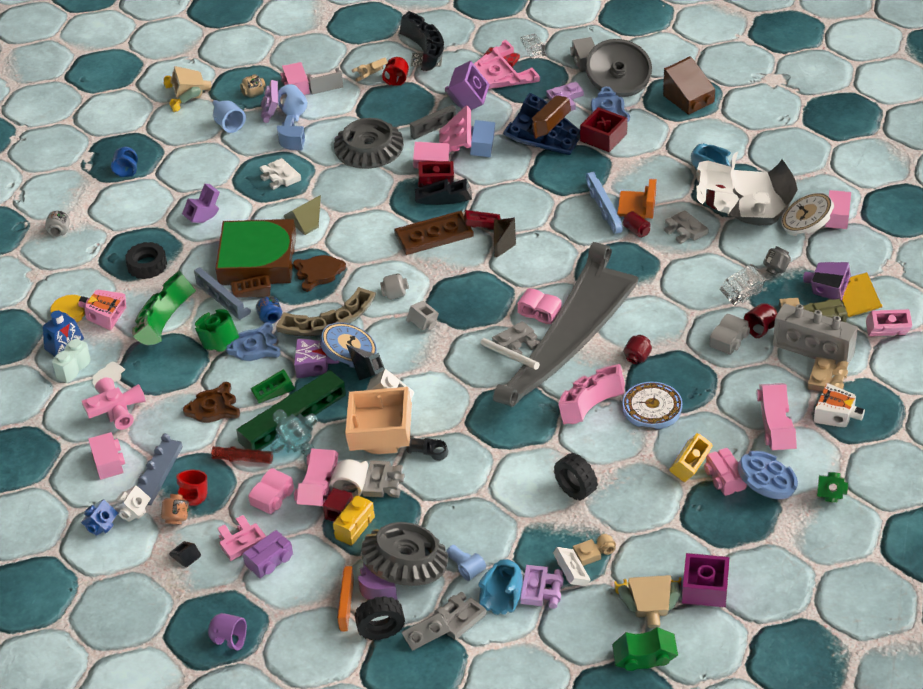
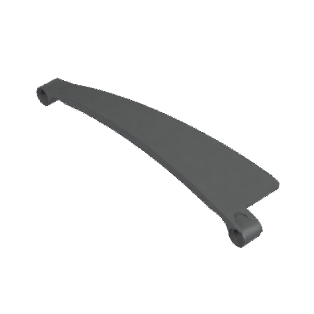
M597 242L591 244L583 271L554 322L529 357L539 362V368L535 370L523 365L507 386L497 385L493 401L514 407L523 396L546 381L577 354L605 325L638 283L637 276L606 268L612 253L610 246Z

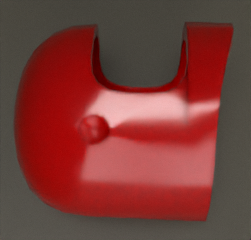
M401 57L389 59L382 73L383 81L388 85L404 84L409 70L407 61ZM386 71L390 76L389 79H387L385 76Z
M194 469L178 473L176 476V481L179 485L178 495H183L182 499L187 500L189 506H196L204 502L208 493L207 475L200 470Z

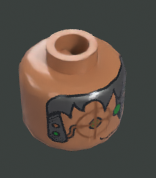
M170 494V498H165L162 501L161 518L165 520V523L182 525V521L187 520L189 502L182 499L183 495Z

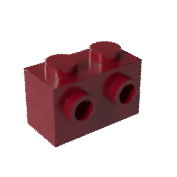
M453 161L418 162V187L448 179L449 183L454 182Z

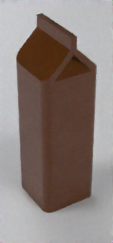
M554 96L532 117L535 139L539 136L547 135L571 112L568 97Z

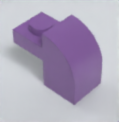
M204 184L199 199H187L182 215L194 223H204L213 218L219 210L215 204L220 192L212 185Z
M363 563V567L360 568L361 576H358L359 590L362 596L367 600L383 596L392 597L396 600L395 583L376 576Z

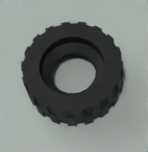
M139 243L132 246L125 255L128 272L138 279H150L158 276L167 267L165 250L158 243ZM143 258H155V260L149 263H138Z
M569 453L555 463V479L569 497L581 501L597 489L598 483L595 472L591 465L580 455Z
M383 596L369 599L360 604L354 614L359 635L369 640H381L394 636L405 625L402 605L397 599L395 600L392 597ZM388 616L387 618L382 620L371 621L377 617Z

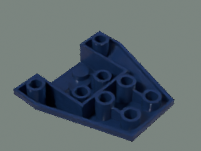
M529 92L521 106L520 112L514 121L508 124L503 135L520 144L571 155L580 140V129L564 117L547 135L539 136L535 139L532 117L547 102Z

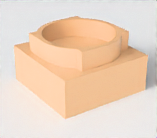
M408 387L349 392L345 430L349 451L364 450L372 454L397 453L400 447L409 446L412 402Z

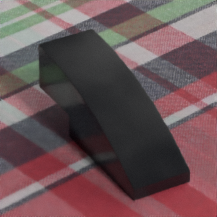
M444 179L415 189V201L420 204L446 205L472 200V189L467 179L449 183L448 179Z

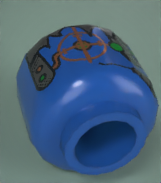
M266 296L257 302L256 311L263 323L269 322L272 324L281 318L282 308L275 297Z

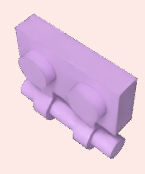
M271 80L269 86H266L265 96L261 101L263 109L261 117L265 123L270 121L278 105V81Z
M526 565L520 598L521 604L542 606L543 599L549 600L550 608H557L561 600L560 587L563 586L564 582L562 570L556 569L554 574H548V567ZM546 584H550L552 588L545 589Z

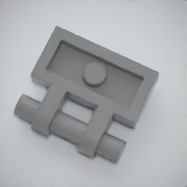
M463 592L450 597L448 603L443 607H438L433 614L435 615L440 612L441 615H446L448 619L446 623L451 630L447 634L455 640L486 615V608L471 597L464 602L466 595Z

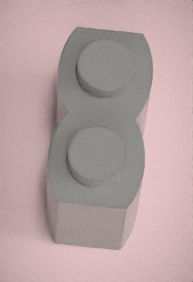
M727 313L720 324L713 330L710 336L709 347L731 355L734 350L737 351L743 338L746 339L749 335L748 321Z

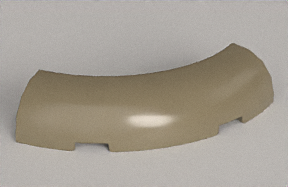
M358 287L355 293L344 303V306L336 311L333 309L321 313L317 317L283 312L276 325L277 332L294 336L321 335L324 328L330 324H351L369 308L376 293Z

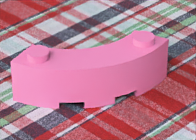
M620 364L598 369L596 374L590 377L584 375L573 383V387L569 391H564L558 404L563 424L583 422L586 413L593 406L610 397L624 394L625 382Z
M759 384L760 389H757L756 396L757 401H761L765 444L769 445L771 450L797 449L796 428L793 426L792 420L786 416V413L789 412L787 384Z
M311 449V453L307 455L308 469L303 482L298 484V489L296 488L294 492L296 504L323 506L326 501L324 499L328 498L331 493L329 483L338 463V452L335 450Z

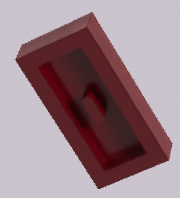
M465 210L464 213L466 226L473 228L482 227L494 230V220L501 219L500 214L471 210Z

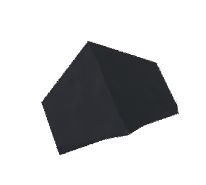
M346 344L359 380L377 375L385 370L379 353L374 354Z

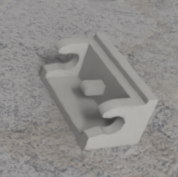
M339 67L335 68L336 73L312 78L311 74H307L311 94L343 88L342 72L339 70Z

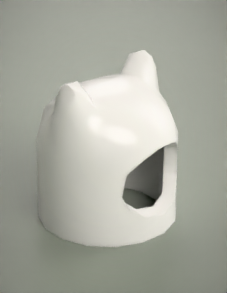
M351 459L340 461L333 471L329 483L330 491L333 488L343 490V485L354 484L358 489L352 493L353 498L357 495L360 496L366 480L367 461L362 463Z

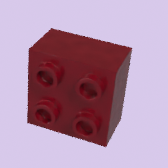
M598 107L580 125V141L610 152L627 135L628 118Z

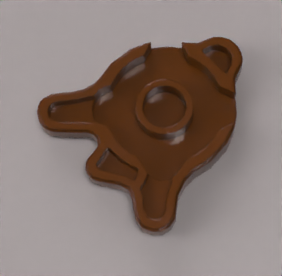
M319 255L310 259H296L293 261L294 268L299 270L297 278L299 280L305 279L302 283V289L305 292L311 291L317 285L334 281L335 276L346 269L345 261L328 255Z
M223 382L215 389L205 390L196 394V399L183 407L184 415L204 423L215 422L222 418H238L240 416L239 408L231 405L236 403L235 395L230 393L232 389L231 384Z

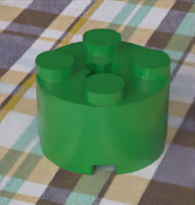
M218 309L215 310L216 313L210 315L208 312L202 315L195 322V330L204 349L222 352L227 348V345L239 338V334L229 311Z

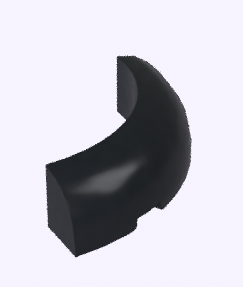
M408 11L401 17L399 34L416 42L424 51L421 70H432L442 57L444 50L443 37L433 24L426 23L422 16Z

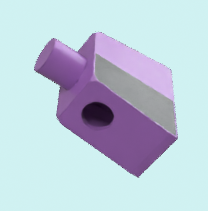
M820 262L817 264L815 272H804L803 282L812 284V290L815 295L833 300L840 299L842 301L851 276L849 262Z

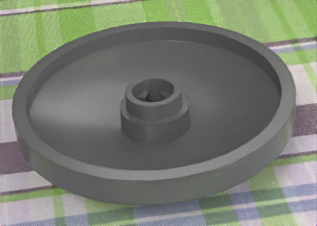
M609 39L598 43L591 49L586 61V73L590 82L598 90L601 91L603 87L607 86L616 92L617 96L628 97L641 92L647 86L652 74V63L648 54L637 44L624 39Z

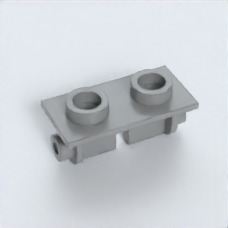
M439 612L401 633L413 651L451 630L446 623L448 622L446 615H441Z

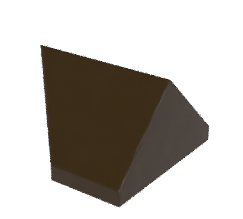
M515 217L494 220V257H499L516 245Z

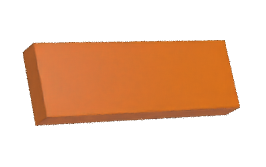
M345 566L343 570L337 616L340 631H348L354 585L352 566Z

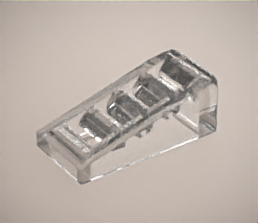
M536 34L520 37L531 59L546 55L545 45Z

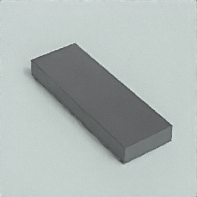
M450 105L411 122V137L417 139L445 126L456 115V107Z

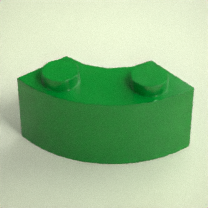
M658 627L641 634L625 632L612 644L615 666L625 668L628 671L665 666L678 656L675 634Z

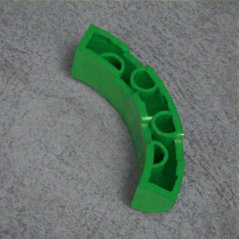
M180 270L162 285L163 289L160 293L153 294L137 315L135 319L137 325L132 328V334L140 343L154 345L161 342L162 331L168 319L196 291Z

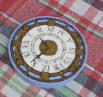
M644 382L635 385L626 392L623 398V413L625 417L638 427H652L655 430L666 428L674 424L682 412V398L680 394L671 386L659 382Z

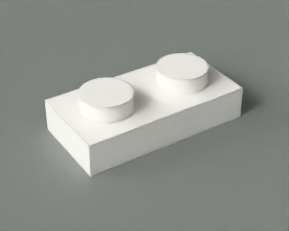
M557 547L553 554L558 565L563 570L567 581L573 585L587 586L591 580L574 550Z

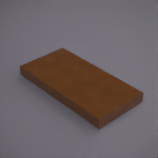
M461 210L394 229V234L406 255L474 237L472 228L465 224L464 214Z

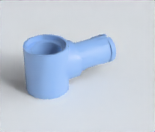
M451 545L446 551L448 557L457 563L461 576L467 581H470L486 569L485 561L477 553L471 556L461 551L455 545Z

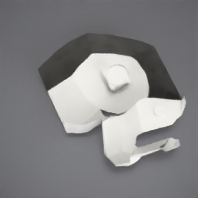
M738 152L733 155L730 166L712 161L699 162L696 173L699 185L696 186L698 201L702 204L705 202L706 189L714 190V206L717 210L748 224L760 226L776 223L788 208L798 190L796 180L783 159L769 172L734 170ZM716 185H723L726 188L722 189L717 187Z

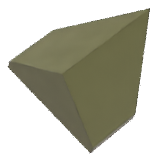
M321 195L285 214L284 218L294 219L295 227L304 235L319 228Z

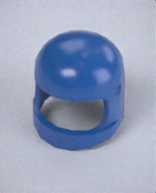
M129 147L117 149L112 159V171L119 177L134 176L137 170V153Z

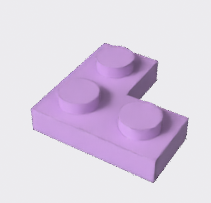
M577 82L547 90L546 96L549 100L556 95L568 97L571 111L576 110V104L572 99L584 96V91Z

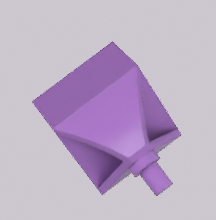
M468 61L454 69L450 84L445 87V92L461 109L468 106L473 110L484 105L490 84L472 61Z

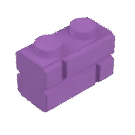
M275 530L243 553L245 566L259 578L266 574L269 575L275 570V567L282 562L285 563L290 560L293 555L292 544L280 532Z

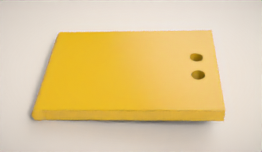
M867 272L850 277L842 298V303L848 317L883 307Z

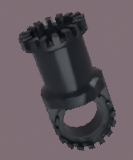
M410 436L409 446H406L407 453L420 452L424 455H431L434 460H443L448 455L446 442L441 439H430V437L420 439ZM438 447L444 448L441 453L433 452Z

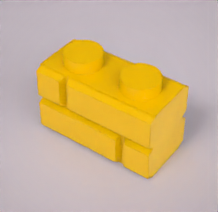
M696 433L686 442L669 468V471L681 481L686 482L696 473L712 448V443Z
M358 495L355 496L333 523L335 538L350 546L353 545L367 528L368 524L375 518L373 502Z

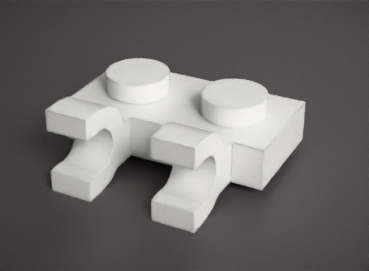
M282 158L269 163L268 166L263 165L260 167V170L264 173L260 175L263 181L268 179L274 181L270 183V187L273 190L283 184L287 187L301 181V175Z

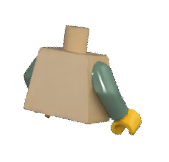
M174 66L172 77L165 76L163 79L165 88L173 86L175 96L179 98L170 100L169 104L173 112L180 110V103H185L191 98H200L203 90H211V81L203 80L201 72Z
M671 575L629 578L628 586L627 580L623 579V584H617L614 581L615 592L620 595L629 610L635 612L636 617H646L648 628L660 627V616H666L668 611L675 607L680 597L682 578L679 577L678 581H674L671 579Z

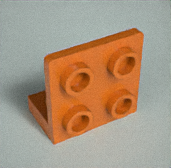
M649 179V186H645V192L621 191L617 215L625 217L629 212L634 211L643 218L653 219L657 179Z

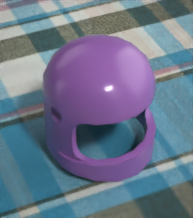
M225 613L217 614L210 621L208 627L209 638L218 645L222 644L226 639L229 648L240 650L246 637V620L242 617ZM232 635H236L239 638L236 645L232 641Z

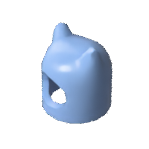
M285 85L278 91V106L286 115H293L294 121H298L299 116L307 109V99L296 85ZM283 94H287L285 103L282 105L280 98Z
M213 100V117L215 122L229 133L237 132L241 129L246 120L245 112L232 101Z

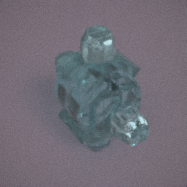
M277 410L273 414V419L277 424L279 423L276 428L278 434L271 443L270 449L273 453H278L283 449L287 453L290 450L297 452L301 449V453L307 457L311 453V449H315L309 442L312 438L310 432L313 431L312 427L316 425L318 418L314 414H309L305 418L301 414L297 417L294 414L286 417L287 414L283 410Z

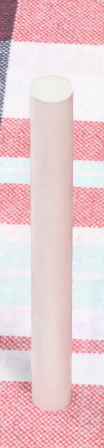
M486 338L481 340V345L535 370L539 368V362Z

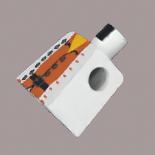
M826 383L815 408L814 423L847 427L850 418L862 420L865 409L855 406V394Z

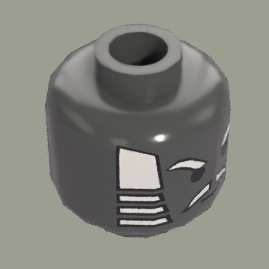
M777 246L769 249L763 261V264L767 267L766 271L774 275L777 272L784 273L791 261V257L788 255L789 252Z

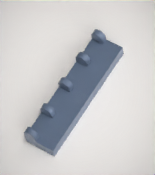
M201 267L194 270L196 284L237 319L241 320L251 313L248 307L244 308L243 302Z
M163 433L161 436L162 441L160 445L155 447V454L151 461L147 462L144 474L138 478L137 487L151 498L147 505H152L183 447L181 441L171 440L170 436L166 433Z

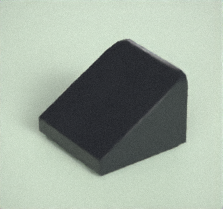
M183 541L169 553L173 559L184 567L190 566L201 557V553L195 543Z

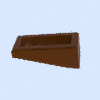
M269 275L232 282V294L237 298L270 296L271 284Z

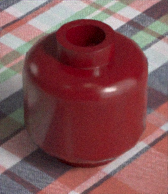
M643 335L632 336L625 345L623 352L628 362L632 364L644 363L652 351V346L647 337Z

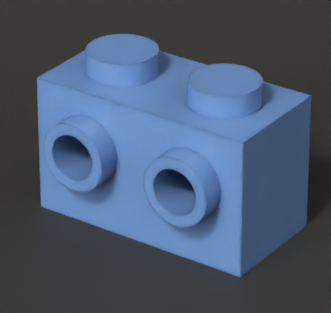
M475 120L474 127H471L470 155L491 157L495 122Z

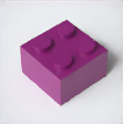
M686 553L682 603L726 608L730 557Z

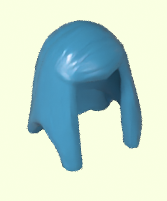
M698 144L691 153V162L696 170L699 162L712 161L730 166L727 157L731 152L715 145Z
M509 559L500 560L481 578L478 584L480 587L479 604L486 608L487 611L492 610L494 614L498 615L501 613L506 615L507 612L512 613L515 610L523 584L522 571L515 562Z

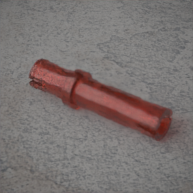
M213 446L211 458L229 460V462L245 461L272 464L273 451L239 449L235 446L230 448Z

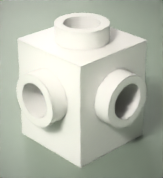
M135 485L118 496L116 499L118 503L114 509L119 513L120 517L130 522L144 515L146 512L145 507L151 498Z

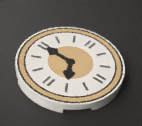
M813 193L803 196L786 209L781 220L782 226L788 234L793 236L805 232L810 234L820 229L829 221L830 214L834 209V203L824 193Z

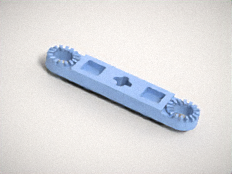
M594 172L586 173V182L590 196L598 204L603 219L608 222L614 234L621 233L623 231L622 224H620L622 223L621 219L616 215V210L599 179L596 178Z

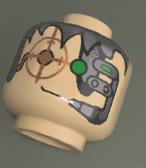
M256 74L243 78L240 84L242 94L249 98L262 95L264 87H266L264 79Z

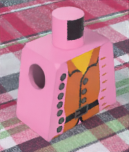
M95 290L90 298L81 296L78 305L85 308L87 320L112 330L126 309V296L118 292Z

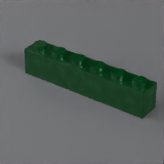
M331 370L325 372L237 428L239 444L252 455H255L346 396L344 381Z

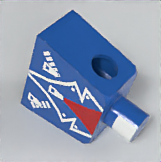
M52 312V319L42 327L44 349L54 357L61 351H64L66 345L73 339L84 340V336L76 321L65 312Z

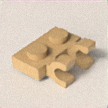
M386 57L352 69L353 73L359 72L360 74L355 79L356 82L384 69L383 66L388 64Z
M816 357L808 382V389L823 392L826 383L843 389L844 378H847L848 362L841 361L836 364V360Z

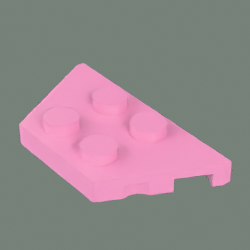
M465 106L439 130V143L449 144V153L451 151H459L461 146L471 147V109L468 106Z

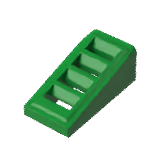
M283 369L250 389L258 403H262L289 393L296 388Z

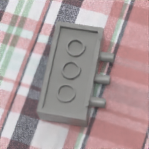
M784 303L775 317L773 346L813 359L820 357L836 360V364L846 361L849 365L855 353L858 326L842 322L839 316H834L833 318L823 316L820 310L815 312L804 310L801 304L794 307Z

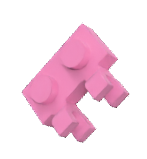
M244 515L236 518V522L239 524L237 526L238 533L232 535L225 524L218 528L221 534L219 535L221 540L219 542L220 547L230 561L243 555L245 551L266 537L256 523L250 526Z

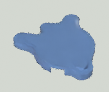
M603 87L598 96L592 99V113L600 107L627 117V122L630 121V115L624 110V99L622 96H617L616 92L610 87Z
M269 322L264 323L257 329L239 333V338L227 345L226 348L227 354L244 361L258 360L263 357L277 358L281 354L280 349L272 345L277 342V337L272 334L273 325Z

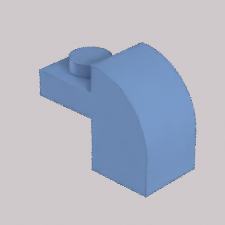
M287 115L285 122H282V126H277L279 144L285 149L303 150L305 143L304 126H295L293 115Z

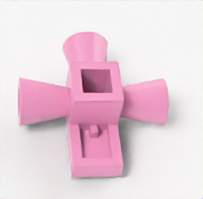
M102 378L95 385V389L99 394L82 400V405L89 419L106 413L110 422L114 421L115 427L123 430L130 427L134 421L133 416L128 412L127 405L143 403L146 400L139 384L122 394L119 387L115 388L114 381L111 378Z

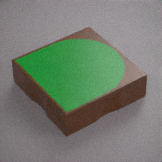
M294 219L223 221L215 268L218 282L221 285H231L232 282L269 275L270 284L291 283L293 271L292 256L295 252L296 243Z

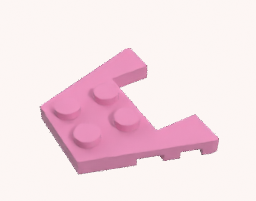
M507 40L502 41V45L496 46L489 55H484L474 63L490 84L489 89L539 82L540 76L533 68L517 73L503 57L514 53V47Z

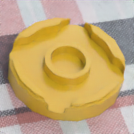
M66 295L58 298L51 305V313L54 311L65 312L76 323L81 321L85 315V308L78 305L81 296Z

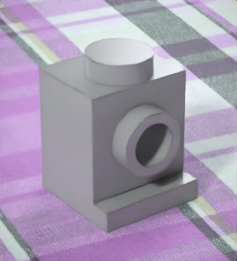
M421 301L410 306L406 321H412L421 330L427 328L432 330L437 324L436 320L439 313L426 302Z

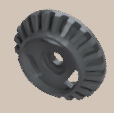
M363 118L353 121L343 131H340L334 139V151L337 158L348 166L362 169L377 168L391 163L401 154L404 146L402 133L398 131V128L392 127V124L377 118Z
M395 522L381 527L380 530L375 529L371 534L366 535L361 547V558L365 566L381 579L399 585L418 586L434 582L445 573L448 564V553L445 551V546L439 543L440 540L426 528L413 523ZM425 548L430 552V555L425 556Z

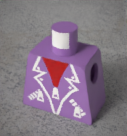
M297 339L294 362L296 378L322 375L328 371V364L339 363L338 360L335 362L325 354L321 348L320 341Z

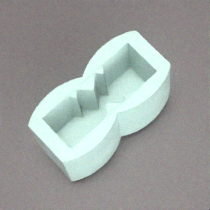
M73 339L66 345L64 351H61L54 357L52 364L57 379L68 383L75 379L79 371L90 363L91 358L86 342Z

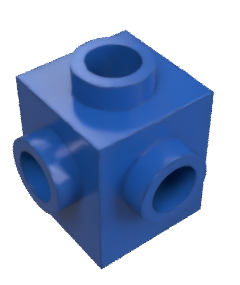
M103 499L86 509L84 512L85 517L81 523L90 533L97 536L102 532L107 533L113 527L112 521L118 515V512Z

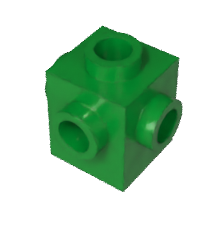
M828 472V475H819L817 497H825V501L837 503L838 499H843V495H847L848 482H844L845 478L840 477L841 473ZM831 484L837 485V488L835 490H830L829 486Z

